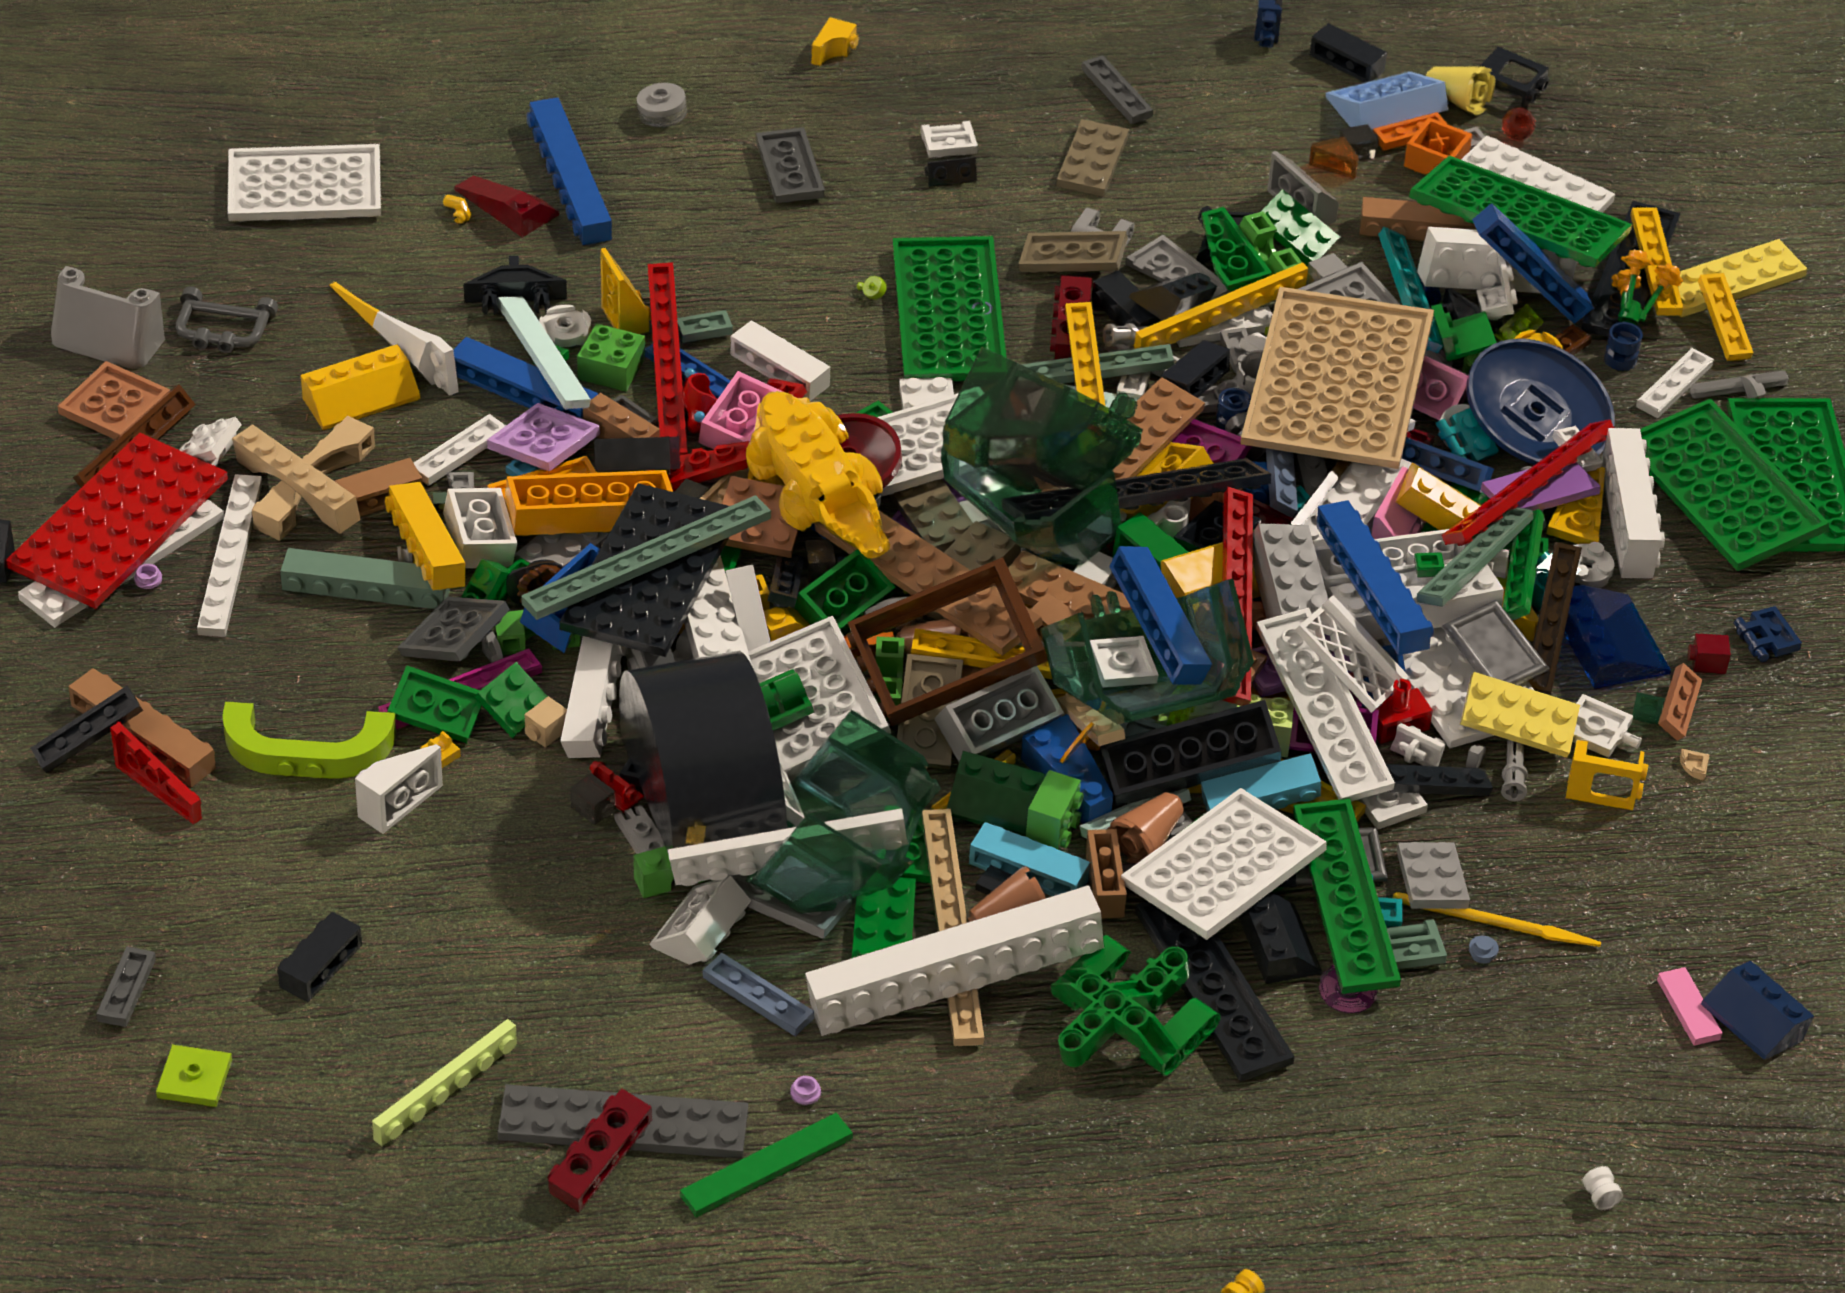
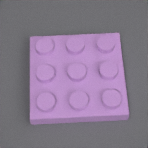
M537 403L488 438L487 445L490 450L550 472L600 435L599 425Z

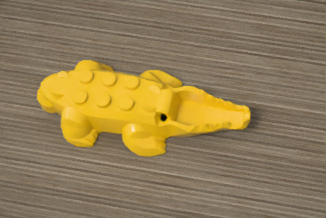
M774 391L767 393L757 409L761 427L757 428L751 435V440L746 448V460L750 472L758 480L761 481L778 475L785 483L779 498V509L783 519L787 524L800 531L809 528L812 523L820 522L831 534L857 548L868 559L877 558L885 554L890 549L891 544L882 529L879 510L874 495L883 492L882 479L875 465L859 453L844 452L840 444L848 439V433L842 421L832 409L825 407L821 402L805 404L792 394ZM824 494L825 500L820 501L819 498Z

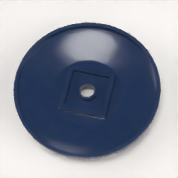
M1531 339L1501 341L1480 353L1468 373L1469 377L1466 383L1467 398L1470 409L1478 424L1498 446L1527 463L1535 465L1559 447L1552 438L1555 430L1576 426L1581 431L1590 423L1610 419L1613 426H1615L1613 405L1602 382L1582 361L1554 345ZM1531 408L1538 409L1541 414L1535 413ZM1606 440L1591 446L1598 456L1604 451Z

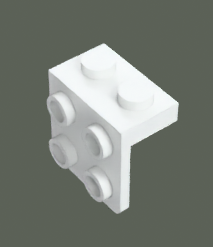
M1497 253L1501 286L1476 290L1481 312H1486L1490 320H1497L1504 315L1514 314L1513 304H1517L1516 292L1512 282L1514 280L1512 267L1499 253Z

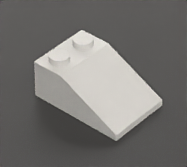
M435 744L375 762L366 770H362L355 778L358 818L384 834L443 786L441 747Z

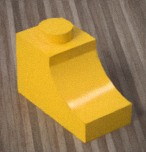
M830 17L812 44L811 64L821 66L830 58L838 56L848 57L851 50L856 49L859 42V35H856L857 24Z

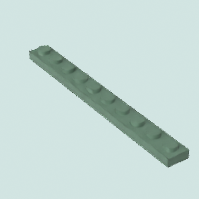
M755 495L522 595V605L538 620L771 519V510Z

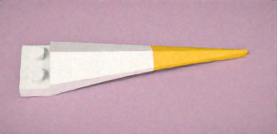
M337 282L329 285L391 346L398 344L408 358L409 363L431 385L436 384L438 388H442L449 396L459 392L454 351L441 337L410 326L379 311L350 293Z

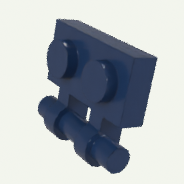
M1776 606L1751 612L1750 622H1745L1742 617L1735 619L1733 622L1737 628L1736 633L1747 642L1749 645L1748 650L1760 662H1765L1769 659L1767 650L1770 649L1776 657L1800 651L1802 642ZM1759 633L1762 638L1757 639L1754 634Z

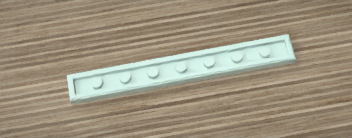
M523 296L498 297L499 309L564 409L588 408L591 399Z

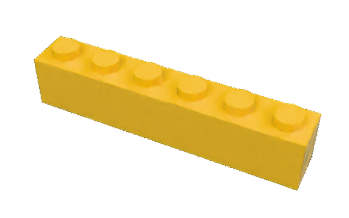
M421 482L390 485L389 496L385 497L386 510L388 513L391 512L393 523L399 527L402 540H406L409 553H413L415 564L421 568L424 581H428L433 591L464 587L465 561Z

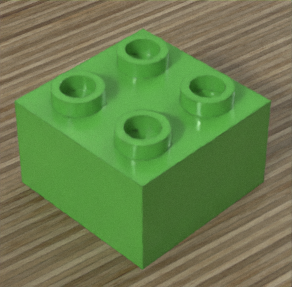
M596 323L577 355L578 379L627 392L645 360V336Z
M1048 770L1028 808L1026 837L1044 845L1052 846L1060 851L1062 848L1068 847L1072 835L1071 830L1072 828L1077 829L1082 813L1078 811L1084 796L1080 792L1081 780Z

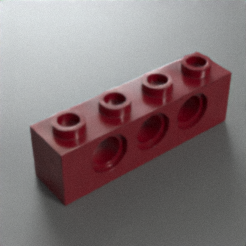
M1061 276V285H1055L1054 301H1059V303L1054 302L1053 318H1058V320L1052 319L1051 335H1056V337L1051 336L1050 352H1055L1054 360L1071 358L1065 304L1090 302L1092 278Z
M623 1088L615 1096L611 1095L606 1100L603 1112L599 1117L591 1119L584 1131L585 1134L580 1141H574L570 1145L564 1161L560 1165L556 1164L549 1172L547 1177L549 1193L580 1213L652 1122V1107ZM616 1122L623 1124L620 1128L610 1127L612 1123ZM597 1145L605 1147L602 1151L592 1150ZM579 1168L587 1170L581 1175L573 1173L574 1170Z

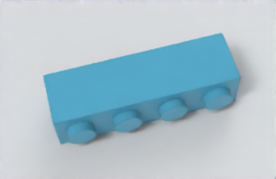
M1311 753L1201 782L1202 798L1207 812L1240 788L1275 809H1282L1289 804L1301 801L1309 802L1321 796V781Z
M984 822L970 844V865L983 870L992 865L1012 875L1020 868L1026 866L1030 870L1026 873L1028 878L1035 877L1043 893L1051 896L1085 887L1089 879V861Z

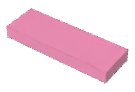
M1683 967L1658 973L1657 981L1692 1044L1696 1046L1721 1040L1722 1031L1713 1015L1701 1005L1703 998L1687 969Z

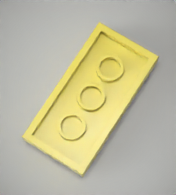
M1473 672L1470 677L1460 725L1567 758L1571 751L1580 705Z

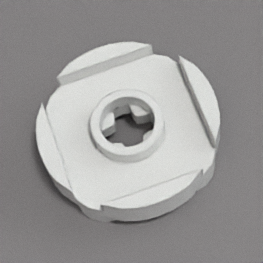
M572 305L551 307L546 310V315L543 318L541 316L539 319L552 342L560 347L584 345L591 333V319L588 313L582 310V313L576 311L575 306Z
M1599 542L1573 545L1582 547L1578 564L1581 571L1576 575L1575 582L1580 583V588L1597 589L1605 586L1614 571L1615 564L1612 556L1604 550V546Z

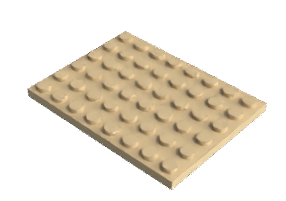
M1280 287L1241 436V444L1399 469L1434 310Z

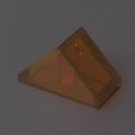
M1345 136L1316 142L1311 145L1310 166L1355 180L1359 157Z

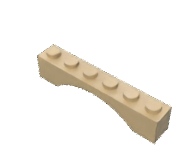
M347 416L302 459L324 475L343 466L359 463L375 448L374 427ZM281 480L270 489L269 493L261 501L253 506L254 529L281 541L296 526L297 506L302 497Z
M251 425L232 438L237 462L254 474L258 472L268 473L287 483L305 499L323 523L339 534L360 521L355 495L256 426Z

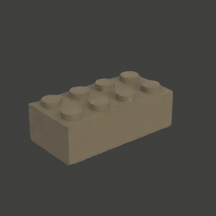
M975 521L944 553L969 570L976 569L1002 557L1009 568L1021 553L1019 539ZM936 611L925 614L936 620L946 619Z

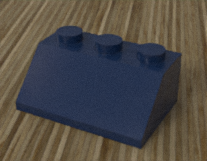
M1751 960L1731 969L1701 1002L1702 1006L1764 1060L1803 1042L1814 1018L1811 1012Z

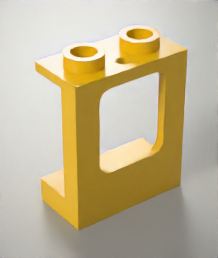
M1577 740L1568 778L1566 798L1633 810L1635 800H1641L1644 783H1640V780L1645 781L1647 776L1648 764L1643 763L1645 752L1640 751L1638 764L1586 755L1588 742ZM1604 773L1631 778L1633 780L1631 795L1628 798L1593 792L1591 786L1594 774Z

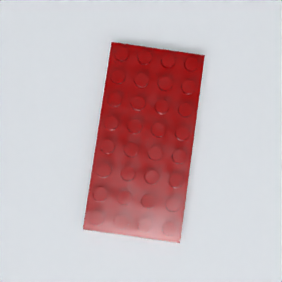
M139 433L6 559V566L10 570L96 609L228 480L227 471Z

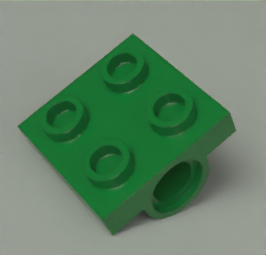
M794 669L759 683L773 731L815 713L802 681Z

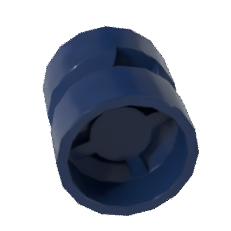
M1627 322L1612 325L1604 355V361L1610 368L1618 371H1628L1637 365L1643 336L1641 329Z
M1240 388L1223 390L1219 394L1215 427L1225 431V425L1229 419L1238 413L1248 412L1251 395Z

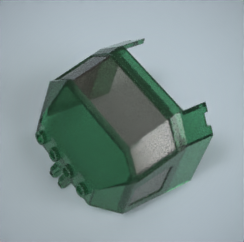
M981 347L945 420V431L949 432V441L945 443V453L990 475L992 479L1019 492L1033 493L1036 489L1077 488L1086 493L1128 458L1134 448L1139 445L1143 429L1127 420L1134 416L1138 402L1126 393H1119L1112 401L1110 407L1107 408L1103 404L1060 382Z

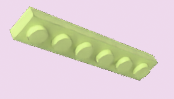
M509 1019L505 1020L372 1120L374 1140L383 1146L391 1139H396L403 1130L414 1122L420 1121L436 1105L444 1103L449 1095L457 1089L465 1087L473 1077L481 1071L487 1070L494 1061L502 1055L510 1053L515 1045H517L516 1025Z

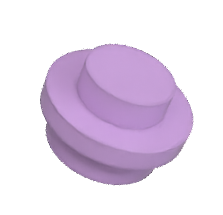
M143 564L137 568L134 575L135 584L143 589L155 588L162 582V573L153 564Z
M801 1076L791 1086V1097L799 1104H813L821 1096V1087L813 1077Z

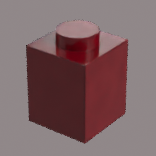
M1696 633L1693 644L1688 646L1687 653L1688 661H1692L1693 672L1727 673L1731 656L1729 635Z

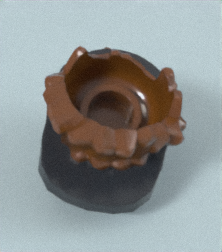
M545 559L533 561L526 567L513 570L506 578V591L509 598L514 603L522 605V595L542 587L564 566L553 560Z

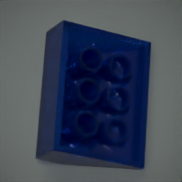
M1586 585L1574 586L1564 635L1594 689L1671 673L1669 665L1628 594Z

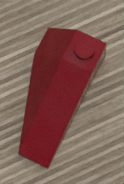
M474 175L455 186V191L522 238L560 215L557 209L538 197Z

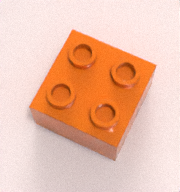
M1428 117L1407 143L1404 167L1427 175L1449 155L1461 160L1470 152L1473 134Z

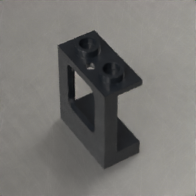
M1499 46L1479 66L1492 70L1490 75L1495 77L1496 87L1522 97L1520 107L1522 111L1530 103L1533 104L1541 91L1544 92L1549 84V78H1547L1549 67ZM1513 62L1538 74L1528 84H1522L1499 73L1508 63Z

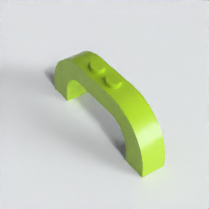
M225 702L223 710L224 735L228 751L243 766L264 774L329 779L354 777L375 762L384 760L391 752L396 737L395 713L367 711L364 726L355 737L343 742H318L274 739L259 734L254 730V703Z

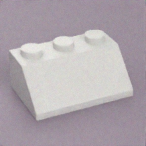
M731 875L720 881L712 880L696 885L657 933L650 946L687 964L699 961L706 962L715 955L717 945L730 935V928L745 915L746 912L744 910L751 900Z

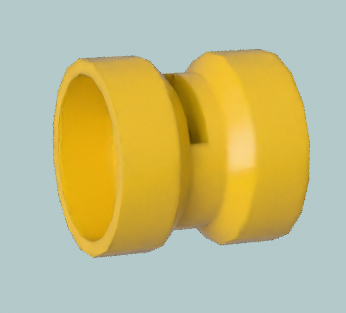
M1244 1269L1236 1275L1235 1282H1230L1222 1288L1221 1293H1264L1265 1286L1258 1275L1251 1270Z

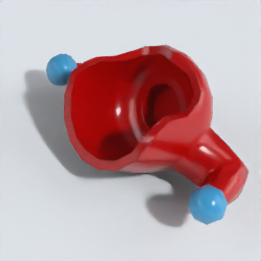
M688 368L685 370L686 380L683 386L682 402L688 414V430L692 434L700 433L702 420L715 404L717 398L709 388L710 380L708 376L704 373H695L694 369Z

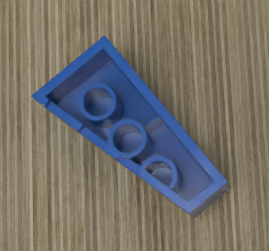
M590 543L543 586L591 566L600 549ZM524 607L520 623L563 653H565L575 635L559 630V622L567 607L538 620Z
M1066 714L1022 737L1021 760L1031 770L1044 773L1045 776L1048 770L1081 780L1080 792L1084 796L1078 811L1082 813L1080 822L1085 824L1112 811L1113 793L1085 744L1081 743L1063 764L1060 762L1062 756L1080 735L1069 715Z

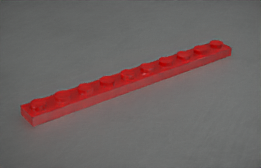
M673 262L648 264L660 437H679L680 455L688 454L685 412L682 402L683 386Z
M1611 419L1587 425L1442 534L1445 545L1455 543L1458 546L1466 545L1473 540L1472 537L1475 534L1486 531L1488 524L1502 519L1504 512L1518 506L1517 502L1532 496L1533 490L1548 484L1550 477L1561 474L1563 472L1562 468L1577 462L1579 455L1590 452L1592 450L1591 446L1606 440L1608 428H1614Z
M1228 487L1224 492L1220 700L1243 706L1251 702L1253 494Z

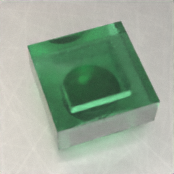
M1637 692L1632 713L1633 720L1659 725L1665 698Z

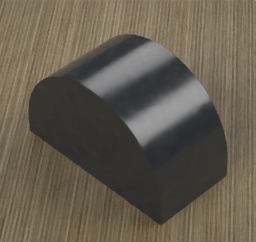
M733 651L623 672L619 693L621 739L628 757L632 760L633 769L638 776L640 786L667 852L668 849L787 829L784 788L774 733L759 681L750 661L743 652Z

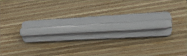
M1784 370L1754 374L1756 376L1754 380L1757 383H1762L1764 388L1785 386L1788 383V375ZM1740 377L1694 383L1690 387V394L1694 399L1745 392Z

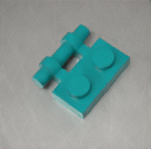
M1470 408L1452 415L1449 418L1452 424L1451 427H1449L1445 419L1436 423L1440 431L1438 435L1442 441L1446 442L1452 454L1463 458L1469 455L1472 461L1478 463L1499 452L1494 441L1478 424ZM1456 435L1459 436L1464 447H1460L1455 438Z

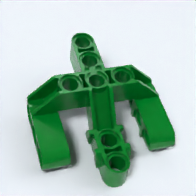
M1104 935L1103 949L1091 954L1082 955L1066 970L1065 974L1050 985L1052 995L1072 1010H1077L1080 1007L1084 1009L1059 1035L1058 1043L1062 1062L1069 1067L1081 1066L1114 1033H1117L1139 1049L1140 1058L1162 1075L1168 1076L1216 1029L1220 1021V1014L1199 999L1193 998L1163 1026L1150 1011H1159L1160 1007L1176 991H1179L1189 978L1190 972L1186 952L1180 947L1167 948L1156 959L1151 957L1147 959L1146 963L1148 965L1138 975L1133 973L1129 981L1110 984L1108 980L1112 981L1115 978V973L1125 964L1131 952L1110 936Z

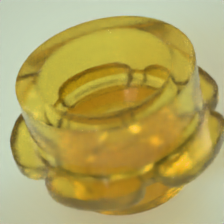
M698 822L694 823V827L688 826L685 844H703L706 826L697 825Z

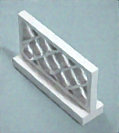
M1334 595L1295 629L1300 637L1371 713L1393 693L1395 680L1399 681L1401 678L1407 680L1409 678L1405 671ZM1308 629L1314 630L1316 637ZM1324 634L1330 636L1331 642L1325 640ZM1328 650L1334 651L1335 657H1333L1328 652ZM1343 654L1349 656L1350 662L1344 660ZM1347 670L1352 671L1355 678H1353ZM1363 675L1369 678L1370 683L1364 681ZM1367 691L1373 693L1374 700L1367 694Z

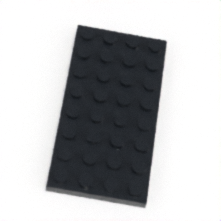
M638 483L592 565L729 506ZM729 537L568 606L559 622V630L666 657Z

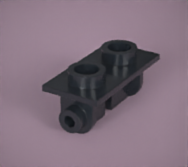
M976 157L927 162V166L924 169L925 175L928 176L929 187L977 181Z

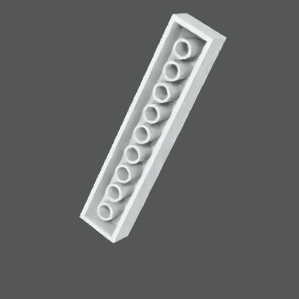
M1088 885L807 972L805 975L811 1009L814 1010V1017L822 1036L837 1033L843 1029L866 1024L888 1015H895L910 1008L924 1006L939 999L953 997L958 993L979 989L987 984L1007 980L1013 976L1036 971L1058 962H1065L1080 955L1094 953L1104 948L1101 911Z

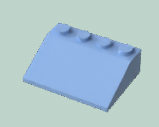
M1411 71L1325 93L1328 101L1350 128L1361 131V134L1373 133V128L1448 110L1445 82Z

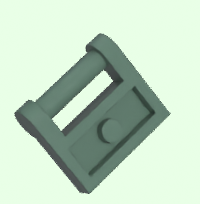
M1433 919L1425 920L1423 924L1387 928L1398 969L1446 963L1447 954Z

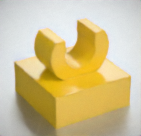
M444 731L440 732V735L436 738L429 739L428 743L420 747L422 749L435 744L440 746L442 768L461 757L460 748L452 742L451 737Z

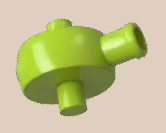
M871 276L864 283L858 282L857 289L863 290L867 298L878 300L886 292V283L881 277Z

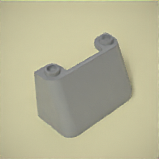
M65 266L60 272L57 281L51 327L53 345L60 349L101 361H108L129 369L144 367L165 340L160 293L139 288L125 299L84 287V273L78 269Z

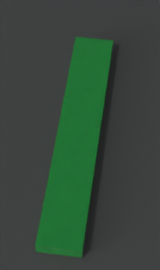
M1540 509L1533 511V520L1513 538L1503 601V609L1512 621L1530 614L1544 522V514Z
M836 1112L681 1189L680 1197L697 1218L853 1140V1132Z

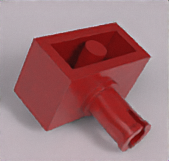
M1406 679L1395 680L1393 694L1375 709L1379 710L1376 739L1380 744L1393 741L1396 736L1397 727L1401 723L1409 727L1412 725L1420 729L1421 732L1430 730L1433 710L1418 688L1411 689L1412 685Z

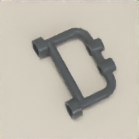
M186 287L180 297L183 306L176 321L175 329L179 336L191 340L193 346L197 349L204 350L207 348L208 343L218 344L217 347L221 352L231 353L234 347H250L258 343L263 335L268 319L275 317L278 304L275 300L268 297L259 299L256 309L203 302V294L199 289ZM192 311L257 320L251 335L247 337H237L230 331L216 334L211 333L206 328H198L197 331L186 328Z

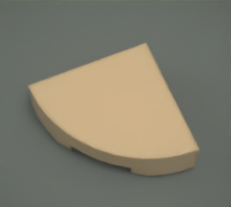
M1682 749L1680 762L1684 770L1694 778L1704 781L1709 754Z

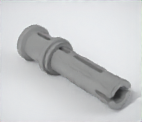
M1127 323L1124 326L1107 324L1103 330V341L1107 347H1114L1116 344H1124L1130 347L1135 343V333L1149 326L1136 327L1131 323Z
M1507 739V762L1502 770L1504 784L1502 785L1501 793L1509 801H1520L1527 794V787L1524 784V781L1527 779V770L1523 766L1524 744ZM1514 786H1516V793H1513Z

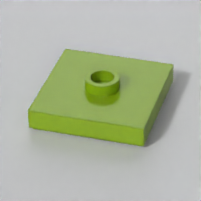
M172 1045L156 1090L157 1098L217 1107L232 1063V1053Z

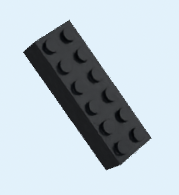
M1265 700L1127 736L1123 740L1100 746L1101 759L1116 807L1159 796L1165 792L1171 793L1201 785L1202 781L1281 761L1280 745Z

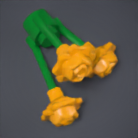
M1630 250L1627 256L1621 257V260L1630 267V270H1620L1618 275H1612V286L1617 287L1622 295L1618 316L1619 322L1632 323L1637 326L1639 320L1645 321L1647 313L1662 290H1666L1668 285L1679 287L1683 279L1680 277L1681 272L1677 266H1673L1671 263H1667L1664 266L1658 265L1654 270L1660 279L1657 283L1658 288L1642 310L1640 308L1641 304L1632 300L1635 288L1641 287L1640 269L1652 265L1653 262L1648 260L1646 252Z

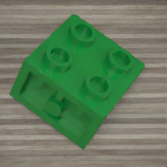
M1442 304L1431 306L1432 310H1434L1433 316L1447 362L1483 352L1486 348L1496 343L1486 312L1452 321L1450 313H1444Z

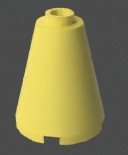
M1433 67L1426 74L1427 77L1445 82L1447 101L1474 115H1480L1486 110L1483 106L1486 102H1491L1495 90V77L1490 75L1492 70L1486 67Z

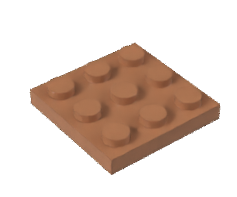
M105 361L57 406L58 414L116 439L168 393L170 389Z
M735 476L730 477L722 504L732 506L756 495L771 510V519L730 536L725 546L788 558L792 557L799 530L787 524L781 516L779 498L784 486Z

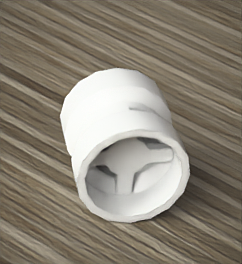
M1598 1167L1589 1171L1584 1176L1582 1182L1587 1192L1592 1193L1591 1199L1597 1209H1610L1622 1200L1623 1193L1619 1185L1614 1183V1176L1610 1168Z

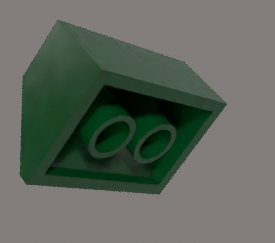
M963 751L946 809H951L952 817L983 825L986 822L1026 837L1028 808L1041 786L1045 774Z

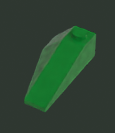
M1225 207L1202 213L1201 218L1214 270L1227 290L1233 292L1272 275L1271 270Z

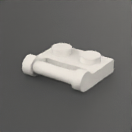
M963 121L962 124L934 127L921 125V137L924 140L929 158L977 154L978 146L970 121Z

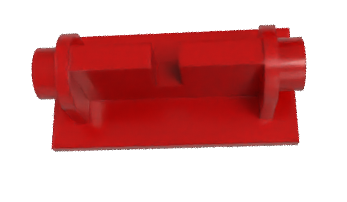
M594 761L590 765L591 776L583 781L584 784L623 813L644 798L636 790L635 785L629 784L618 775H615L602 761Z

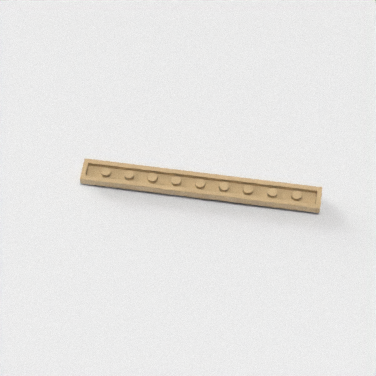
M951 809L922 810L921 817L938 932L967 923ZM971 989L947 998L954 1046L984 1045V1032L977 989Z

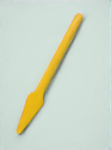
M1401 892L1393 894L1392 898L1402 899V905L1410 906L1408 894ZM1470 908L1424 909L1542 936L1548 940L1596 947L1601 946L1600 941L1554 926H1543Z

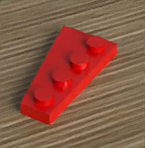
M750 441L718 445L712 451L697 448L692 449L691 454L680 455V469H671V475H668L672 490L675 491L684 487L694 486L700 482L747 469L746 448Z
M120 722L113 725L110 729L115 766L193 825L202 819V803L199 796L177 778Z

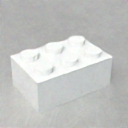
M501 488L448 489L443 514L448 532L465 561V568H477L481 559L497 562L504 567L511 566L514 561L517 540Z

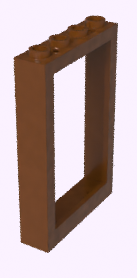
M1003 557L847 622L851 631L846 634L852 649L858 648L861 655L856 657L861 671L862 673L868 671L871 678L866 680L873 696L878 694L881 701L878 705L884 717H888L891 726L900 724L1048 661L1045 648ZM996 585L1025 652L895 706L867 639Z

